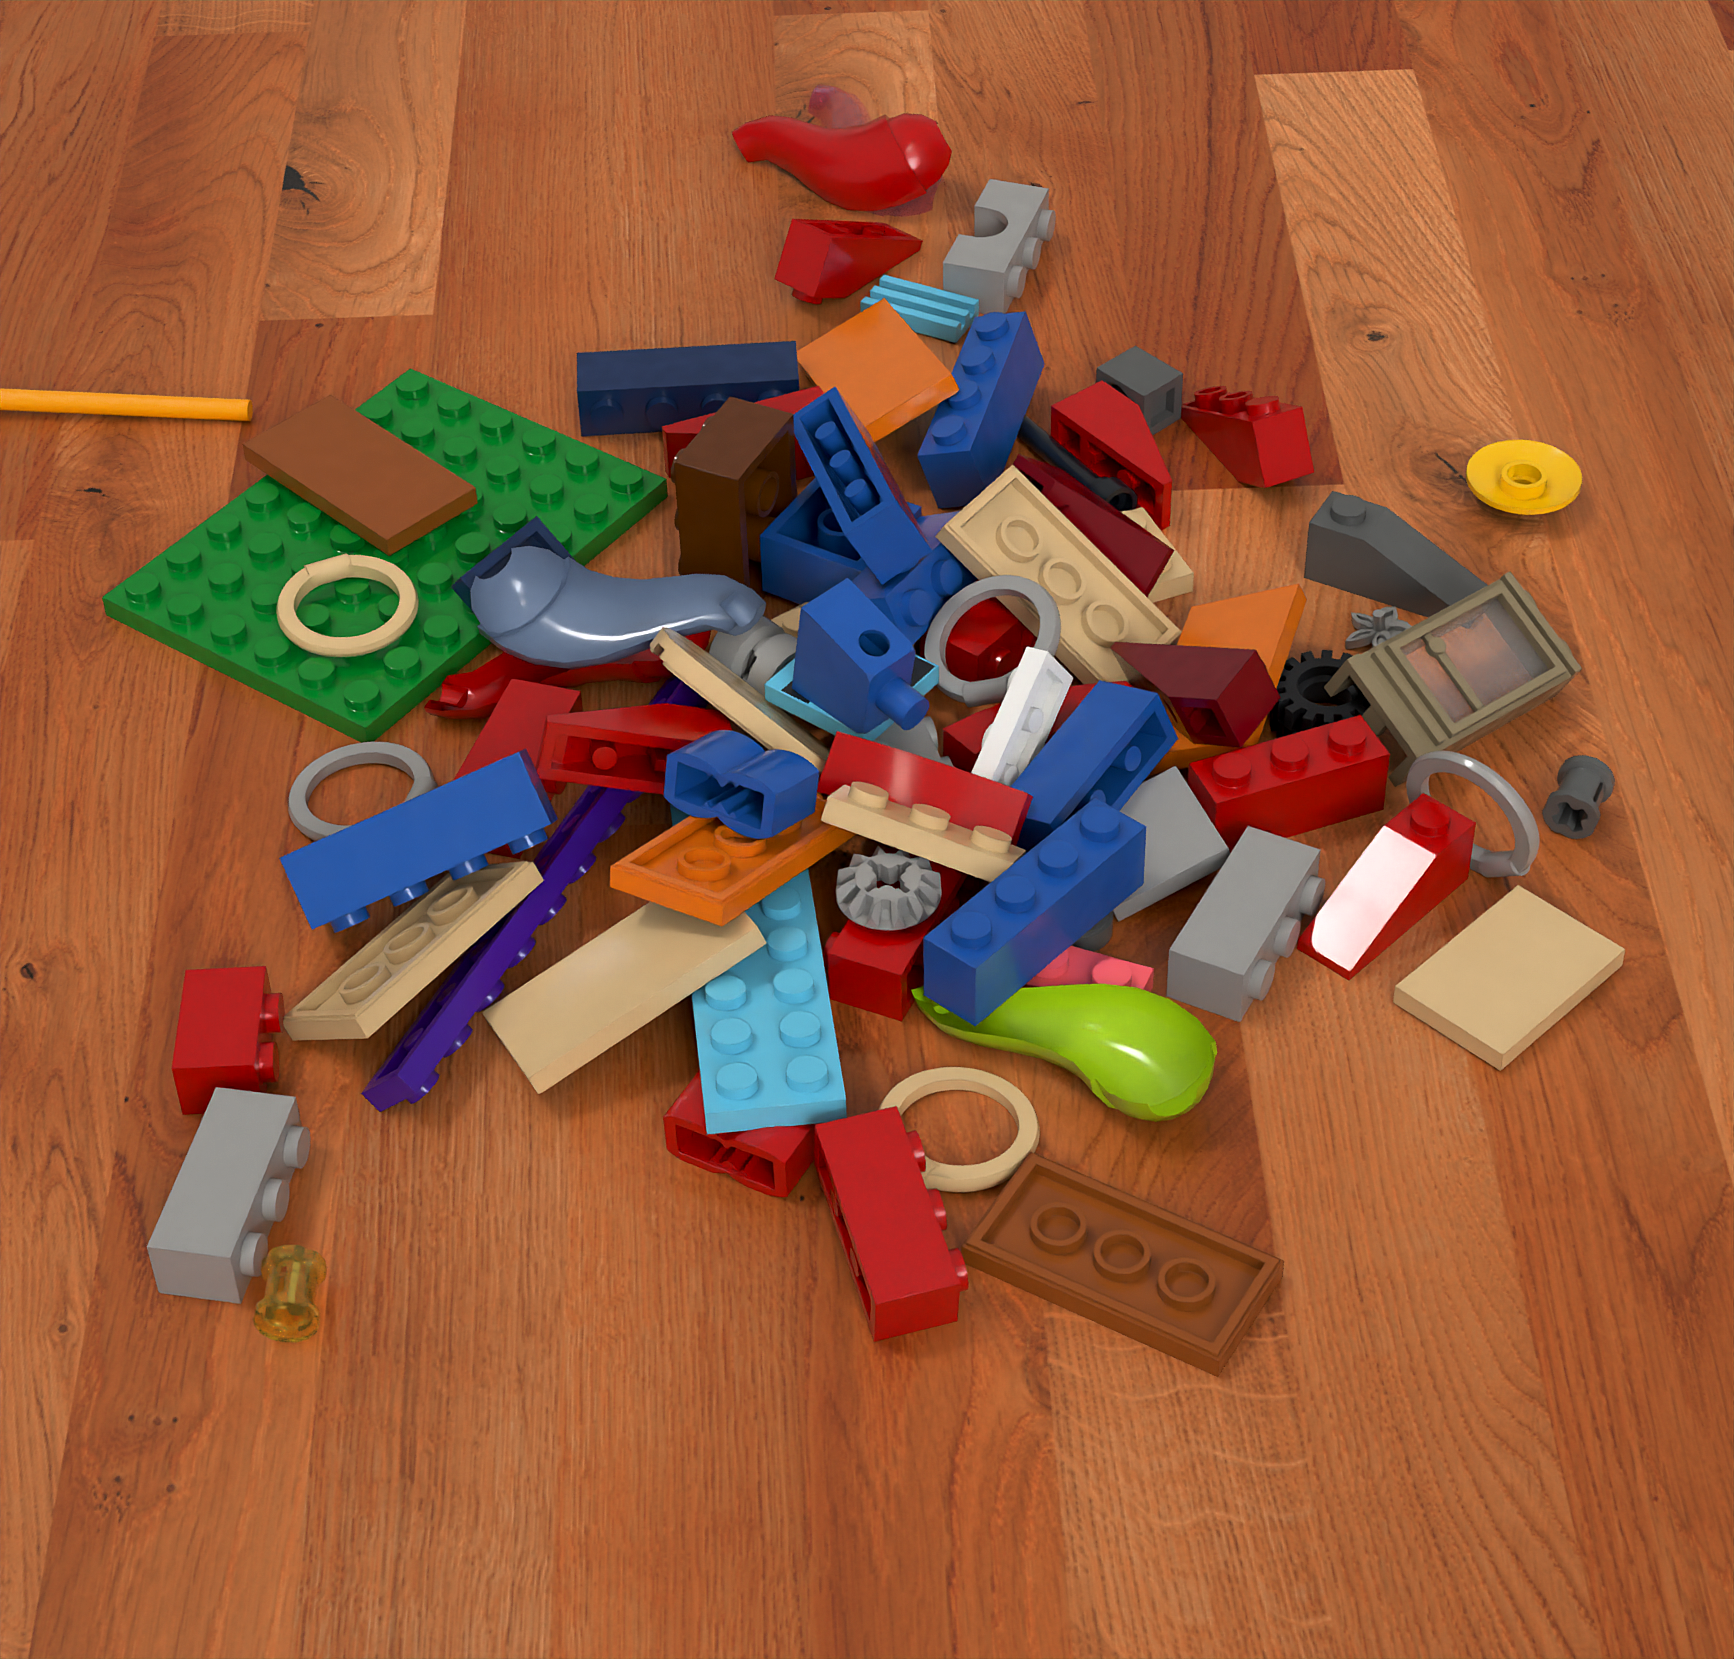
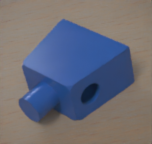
M846 578L801 607L792 689L857 734H867L889 718L903 730H910L921 722L930 705L929 701L911 686L916 654L913 644L852 581Z

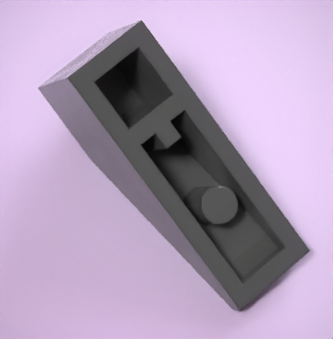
M1332 491L1309 522L1304 578L1428 618L1488 586L1390 509L1365 501L1360 497ZM1475 619L1460 626V628L1468 630Z

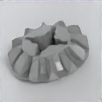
M877 846L872 857L853 854L850 866L838 870L836 886L837 904L850 920L867 928L888 931L912 927L930 917L937 909L941 900L940 873L932 871L928 859L922 857L911 858L910 854L903 850H899L895 854L885 853ZM882 880L884 883L889 884L879 889L877 888V881ZM897 881L900 882V889L890 886V884H894Z

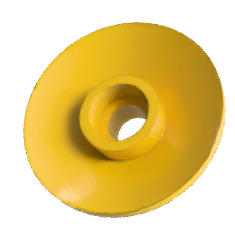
M1505 440L1489 444L1473 454L1467 464L1466 481L1472 493L1491 507L1509 513L1537 515L1557 511L1572 503L1581 490L1582 473L1573 458L1554 446L1531 440Z

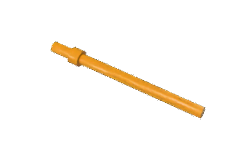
M0 388V410L228 421H251L253 415V405L250 399Z

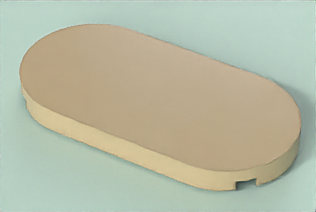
M667 627L661 628L649 646L652 653L657 656L661 654L659 658L664 661L662 664L766 748L796 753L811 762L819 770V774H822L830 752L828 746L776 705L766 701L762 694L705 650L679 633Z

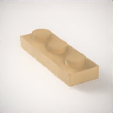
M852 782L851 787L843 785L830 794L821 817V821L988 882L996 879L1023 857L1027 851L1011 845V836L1000 830L986 826H975L973 831L950 823L951 816L939 808L925 804H913L912 809L889 801V793L886 790L864 782Z

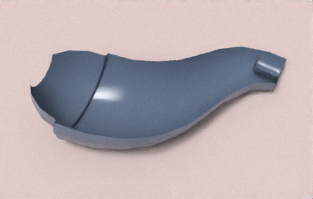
M533 546L511 548L512 554L507 565L491 578L479 579L475 576L470 590L471 606L480 622V625L477 627L481 635L503 652L531 664L568 669L608 664L650 649V643L662 627H667L684 637L710 630H716L733 636L741 635L750 630L760 620L766 608V602L753 589L725 575L690 574L652 579L612 577L591 571L570 557L562 559L549 549Z

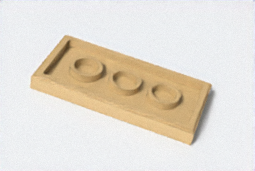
M1011 465L947 522L935 536L978 580L992 576L1013 575L1030 579L1043 586L1056 602L1061 619L1060 641L1055 656L1083 684L1098 683L1099 680L1106 682L1126 681L1129 683L1110 648L1114 642L1170 645L1182 633L1014 465ZM1011 595L996 596L1038 638L1040 619L1036 606L1021 597Z
M528 861L489 864L454 881L450 873H448L429 889V892L421 896L283 1017L284 1028L291 1039L296 1041L369 1038L544 881L535 864Z
M650 901L483 1011L482 1014L533 1088L540 1094L763 947L767 942L758 926L745 911L721 927Z

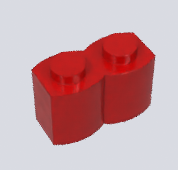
M700 1070L663 1116L666 1148L671 1154L684 1162L706 1171L727 1173L744 1186L774 1197H788L814 1161L815 1125L821 1124L774 1126L707 1135Z

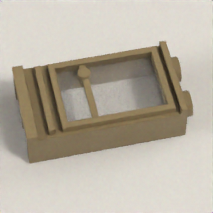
M1509 571L1499 580L1368 651L1348 658L1324 688L1332 697L1354 684L1358 686L1371 704L1362 715L1364 720L1377 737L1389 729L1407 755L1388 777L1396 787L1407 781L1409 769L1418 757L1433 751L1458 752L1555 697L1582 668L1573 657L1567 643L1559 638L1539 611L1530 593L1522 588L1511 571Z

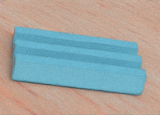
M883 275L879 279V286H873L870 290V297L865 296L860 301L862 312L885 298L914 332L957 343L970 327L974 318L979 316V299L888 275Z

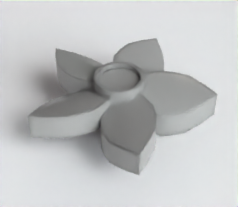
M1395 606L1374 610L1373 617L1351 612L1352 624L1358 630L1350 634L1346 639L1345 649L1359 648L1372 643L1373 648L1412 626L1408 622L1398 619V612Z

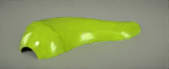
M1110 984L1021 987L976 1027L924 996V986L911 990L919 1010L948 1035L979 1046L1040 1058L1064 1068L1082 1079L1090 1090L1108 1107L1118 1109L1129 1117L1154 1122L1172 1120L1190 1111L1201 1101L1213 1076L1214 1062L1217 1055L1216 1041L1201 1022L1172 1000L1137 987Z

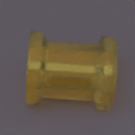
M282 1245L272 1248L262 1260L261 1275L262 1279L266 1282L264 1298L257 1303L253 1315L254 1326L262 1335L271 1340L287 1343L309 1339L317 1332L320 1324V1312L315 1305L316 1292L319 1285L325 1280L327 1272L326 1261L318 1252L306 1249L300 1245ZM287 1266V1271L281 1272L282 1268ZM294 1316H299L297 1321H293Z

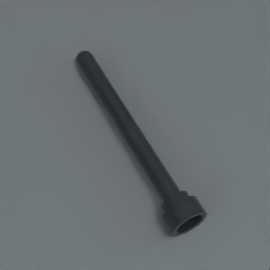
M1027 415L1024 416L1017 437L1047 463L1061 468L1120 512L1136 509L1138 502L1137 494L1121 479L1117 477H1099Z

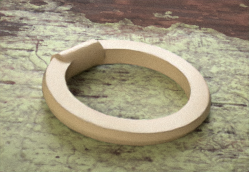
M346 553L304 565V568L290 578L282 589L276 606V614L281 630L296 646L322 656L352 657L380 650L399 639L413 623L418 611L419 599L415 585L399 567L380 558L365 555H348ZM356 577L379 581L390 587L400 600L395 614L388 622L376 630L353 637H330L316 633L304 626L296 616L299 603L310 591L320 585L344 578Z
M941 1067L922 1071L898 1083L882 1101L878 1110L897 1106L901 1116L912 1103L926 1095L945 1090H966L977 1092L996 1100L1013 1116L1018 1128V1135L1014 1143L1007 1151L990 1161L961 1166L939 1163L925 1156L926 1171L921 1172L927 1189L937 1188L940 1191L974 1192L1002 1184L1012 1178L1030 1152L1035 1153L1039 1143V1120L1028 1098L1010 1082L982 1070L965 1067Z

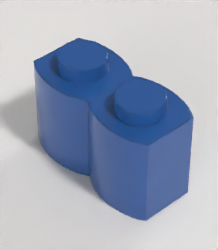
M716 730L667 755L664 797L674 807L688 815L699 818L718 817L727 827L743 836L765 839L773 837L815 813L819 770L807 759L796 753L780 749L765 751L758 743L741 733L730 730Z

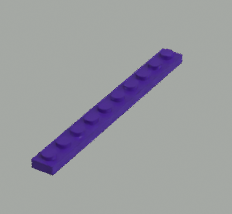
M674 675L665 681L648 705L669 703L706 708L709 702ZM588 785L532 861L544 881L467 949L361 1094L379 1112L405 1099L410 1104H413L425 1096L436 1084L440 1075L434 1070L443 1057L446 1058L453 1054L469 1038L473 1030L467 1024L475 1012L484 1010L499 996L505 986L500 977L507 968L517 965L533 949L536 944V940L531 936L538 925L541 926L548 922L564 906L567 898L562 894L568 883H574L591 868L597 858L592 853L597 843L608 839L618 830L626 818L621 813V810L626 803L634 801L643 792Z

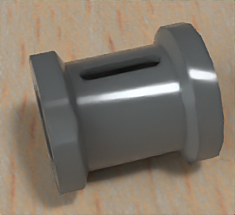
M1577 755L1566 759L1561 765L1557 777L1559 787L1557 791L1549 795L1542 810L1544 821L1549 828L1571 839H1583L1593 834L1601 816L1599 806L1611 796L1615 786L1613 772L1604 762L1591 756Z

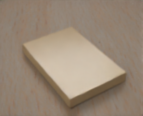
M1517 885L1395 986L1393 1003L1501 1071L1623 965L1625 949Z

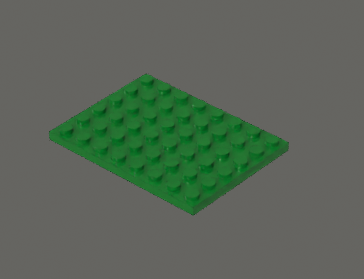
M410 368L357 407L355 411L476 487L478 502L476 505L388 556L269 475H266L104 595L102 600L107 616L361 743L374 742L439 688L447 676L456 674L492 644V642L480 634L477 627L480 625V622L476 615L451 588L461 576L536 516L576 562L585 566L668 497L667 479ZM347 553L348 555H365L380 558L394 564L405 572L417 590L419 599L418 611L410 628L395 642L380 650L352 657L317 655L296 646L288 639L279 626L276 614L278 598L285 584L297 572L303 569L304 565ZM356 577L344 578L320 585L310 591L299 603L296 616L304 626L316 633L330 637H353L369 633L388 622L395 614L400 600L390 587L379 581Z

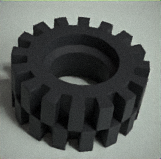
M1322 650L1321 658L1315 659L1312 651L1301 653L1300 663L1293 657L1286 660L1277 686V691L1281 698L1270 711L1271 731H1276V738L1354 716H1362L1371 704L1356 684L1332 697L1324 688L1343 663L1353 655L1343 652L1340 659L1332 658L1333 650ZM1315 703H1331L1338 706H1322Z

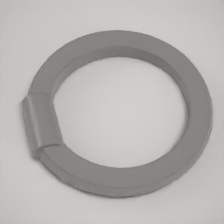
M1013 575L984 578L966 586L942 606L929 627L924 650L925 659L939 666V683L936 686L942 693L956 701L965 703L967 707L1003 702L1007 693L1008 679L1013 670L1002 677L969 682L952 675L948 670L945 658L947 640L956 622L971 607L992 597L1002 595L1017 596L1028 600L1036 606L1040 619V629L1033 648L1048 651L1053 657L1055 656L1061 633L1060 614L1053 597L1037 582Z
M363 742L335 749L309 764L294 781L288 797L290 818L305 836L313 841H318L352 826L327 823L314 816L308 809L311 793L327 776L340 769L358 764L380 763L391 765L406 772L414 781L404 801L406 802L438 787L434 781L430 766L415 751L395 743Z
M1443 750L1429 752L1418 757L1412 763L1407 776L1406 789L1409 803H1412L1422 793L1431 797L1428 785L1431 774L1438 772L1452 773L1468 779L1483 789L1500 806L1511 824L1515 838L1514 850L1494 852L1473 843L1470 869L1481 873L1487 878L1523 876L1527 874L1530 865L1537 856L1540 837L1534 816L1518 792L1494 770L1469 756Z

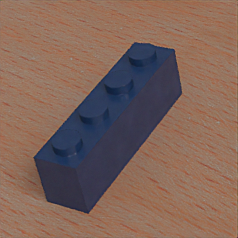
M796 341L577 353V398L581 436L662 432V426L717 412L730 396L754 403L799 391Z

